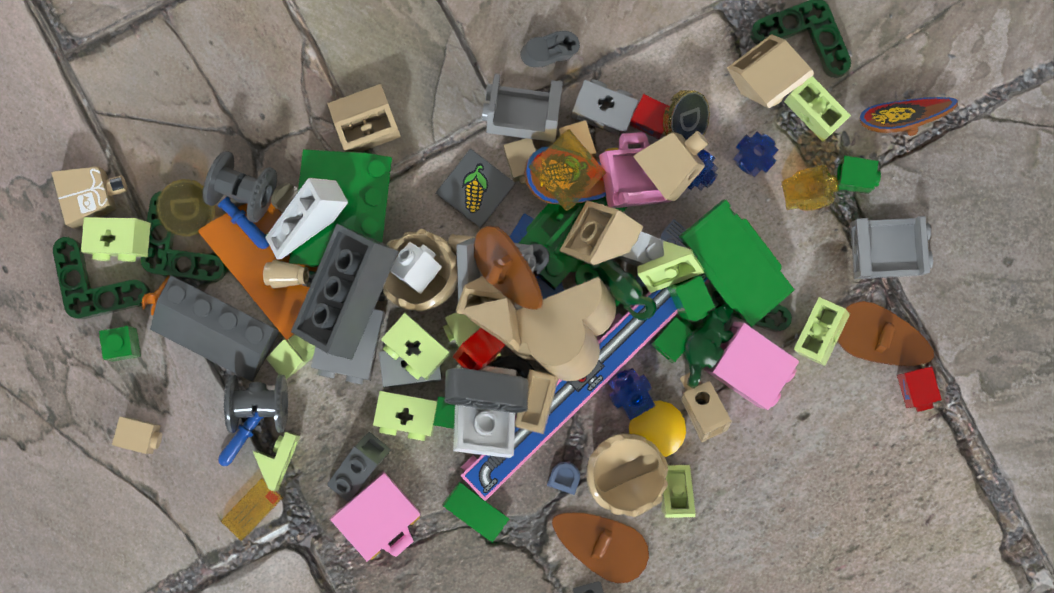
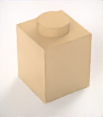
M119 417L112 446L144 454H153L154 449H158L161 443L162 432H159L161 425L129 417Z

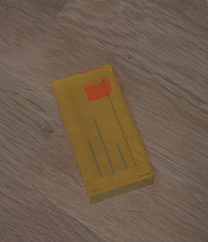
M261 478L228 512L221 522L240 541H243L278 505L283 497L277 491L269 490L264 478Z

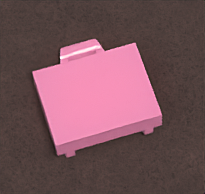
M644 132L621 134L619 149L608 148L599 155L608 207L620 208L671 202V200L664 198L633 157L650 146ZM640 144L641 148L628 149V145Z
M383 471L347 504L335 512L330 520L362 557L368 561L376 557L381 549L397 557L412 544L414 540L407 526L416 522L420 518L421 513L395 482ZM400 532H403L404 535L392 546L388 544Z

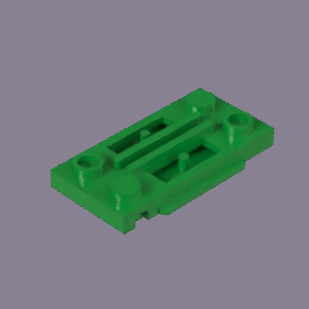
M606 196L592 201L608 206ZM586 202L574 204L548 203L527 226V234L519 242V244L527 245L542 244L549 250L550 260L538 276L553 290L570 272H576L585 262L563 254L559 250ZM620 207L615 209L624 212L627 209V207Z
M723 199L683 232L679 238L688 249L692 250L704 269V275L727 305L735 309L742 320L752 327L795 289L780 271L782 269L780 262L749 221L741 219L737 213L732 211L729 202Z

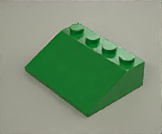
M303 149L298 192L308 178L336 180L348 203L333 223L290 253L289 263L319 267L337 224L382 243L392 157L358 152Z

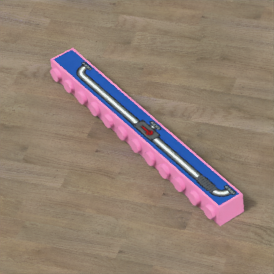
M704 273L700 274L706 285L709 282V280L704 275ZM667 287L653 293L649 291L645 295L656 303L657 310L652 318L638 320L632 317L629 311L623 317L620 313L615 316L613 323L609 327L610 330L603 337L601 335L597 337L600 355L591 373L576 381L558 380L544 434L515 427L514 455L512 457L481 455L477 459L473 455L461 466L465 471L461 474V477L484 501L678 313ZM631 305V309L637 313H643L646 311V306Z

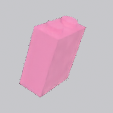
M734 322L729 329L733 333L732 338L720 345L724 350L721 358L713 368L706 366L704 371L755 406L769 410L770 407H773L781 397L780 391L785 383H788L794 377L799 361L747 324Z

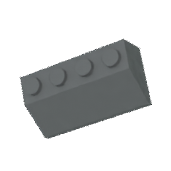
M337 224L291 332L327 354L352 360L399 251Z
M170 276L157 300L150 330L251 382L255 380L279 334L277 329L173 276Z

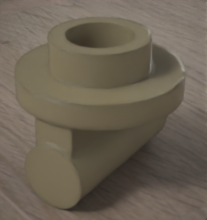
M291 183L279 185L272 194V205L283 214L297 195L298 188Z

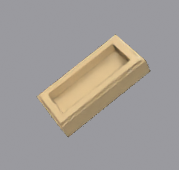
M529 369L527 377L529 380L528 410L517 413L515 427L544 434L559 379L554 375Z

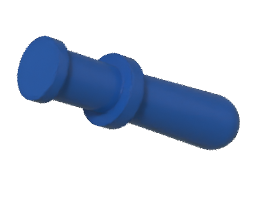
M225 197L218 204V207L222 208L232 218L231 222L233 224L237 223L258 248L266 249L269 246L265 238L266 235L253 222L247 219L245 216L246 212L244 210L240 211L231 202L230 197Z
M255 412L254 417H248L243 425L239 424L237 427L239 431L218 457V462L221 466H229L248 437L254 435L252 431L259 421L264 418L259 417L258 412Z

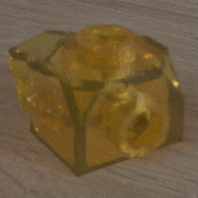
M826 164L799 170L792 177L781 182L787 210L799 208L802 211H812L828 207L835 201V192L839 191L836 175L830 174Z

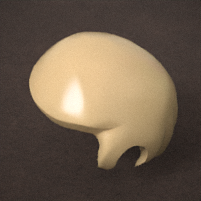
M419 229L417 232H405L402 238L390 240L387 246L399 251V254L409 242L419 248L424 244L436 254L434 260L442 268L421 294L406 285L390 271L383 287L384 294L392 303L406 310L426 311L433 309L447 301L456 288L458 282L456 255L452 252L448 242L436 234L424 229Z
M627 433L616 434L600 443L597 449L590 455L586 473L587 485L592 497L602 508L611 510L615 515L624 514L630 517H637L662 502V494L668 486L666 480L668 464L656 445L646 440L645 437Z

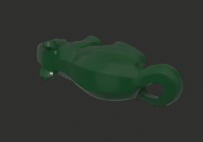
M611 259L596 265L590 264L591 269L597 271L601 281L609 287L613 297L624 305L625 310L628 309L632 317L638 320H648L654 316L657 310L655 301L650 297L642 296V287L631 273L625 272L618 263ZM631 305L646 306V311L637 313L631 309Z
M727 304L719 305L707 311L708 315L704 318L705 320L701 326L691 332L686 338L684 354L690 368L687 385L693 389L700 382L701 369L706 366L713 368L724 353V350L720 347L721 343L728 342L733 336L731 331H725L724 329L726 322L733 313V309Z

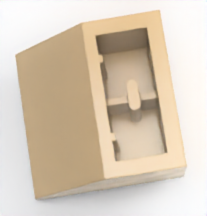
M772 34L727 67L740 93L767 108L779 104L783 97L798 86L803 85L807 79L814 75L813 70L786 40Z
M381 84L327 103L345 152L360 153L401 137Z

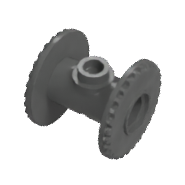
M223 151L213 161L206 176L203 187L204 202L207 205L214 206L221 200L223 195H226L237 202L247 203V219L251 222H258L271 204V197L277 186V172L273 168L268 167L260 174L258 179L233 170L234 155L229 151Z
M229 375L224 392V418L227 431L235 433L239 417H254L255 412H258L259 417H275L277 432H284L288 419V386L285 375L277 376L275 390H268L267 384L261 382L249 383V388L239 390L237 376Z

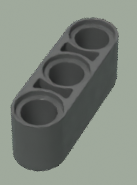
M452 368L446 370L444 401L453 405L522 413L528 410L529 380L518 376Z

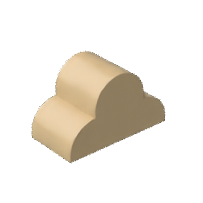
M597 277L543 299V305L539 309L533 310L524 307L516 310L521 347L517 352L507 344L505 345L522 359L537 360L545 369L560 380L576 381L591 373L599 360L600 347L597 337L607 331L614 321L616 305L613 295L601 279Z

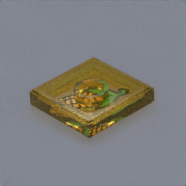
M570 129L564 131L528 166L566 211L571 209L606 174V171Z

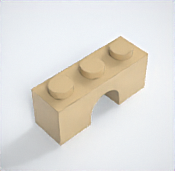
M586 120L558 129L560 148L573 151L591 159L595 158L596 150ZM528 138L503 145L512 179L514 182L520 181L521 184H526L524 174L526 161L533 152L537 151L532 139Z

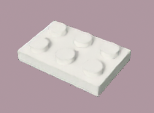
M460 364L457 365V368H463ZM486 366L481 370L516 376V370ZM455 405L453 451L506 458L514 455L515 413Z

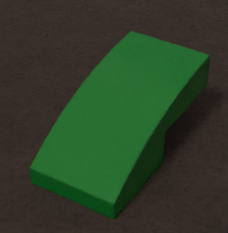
M460 481L442 504L443 507L492 543L509 521L505 514L484 501L478 494Z

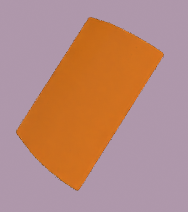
M247 203L238 207L240 211L244 210L246 212V217L248 205ZM271 203L261 220L253 223L266 235L282 213ZM227 213L199 229V234L285 339L293 336L294 334L291 330L310 287L301 284L273 289L270 285H265L263 280V270L267 262L279 260L289 263L290 255L282 259H276L270 245L266 249L258 248L237 223L233 224L231 222L232 218ZM299 265L307 267L309 271L317 272L318 267Z

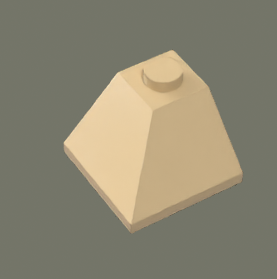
M587 200L559 251L596 265L629 253L637 242L643 226L618 209Z

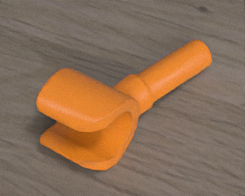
M170 276L166 277L154 293H147L143 296L142 310L148 304H153L151 315H154L157 300Z

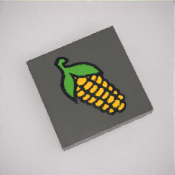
M470 148L435 194L481 229L516 183Z

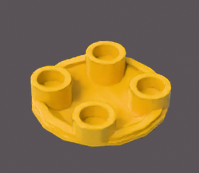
M661 400L649 401L639 406L631 415L629 434L645 437L646 440L656 445L664 457L675 453L683 444L686 435V424L681 412L671 403Z

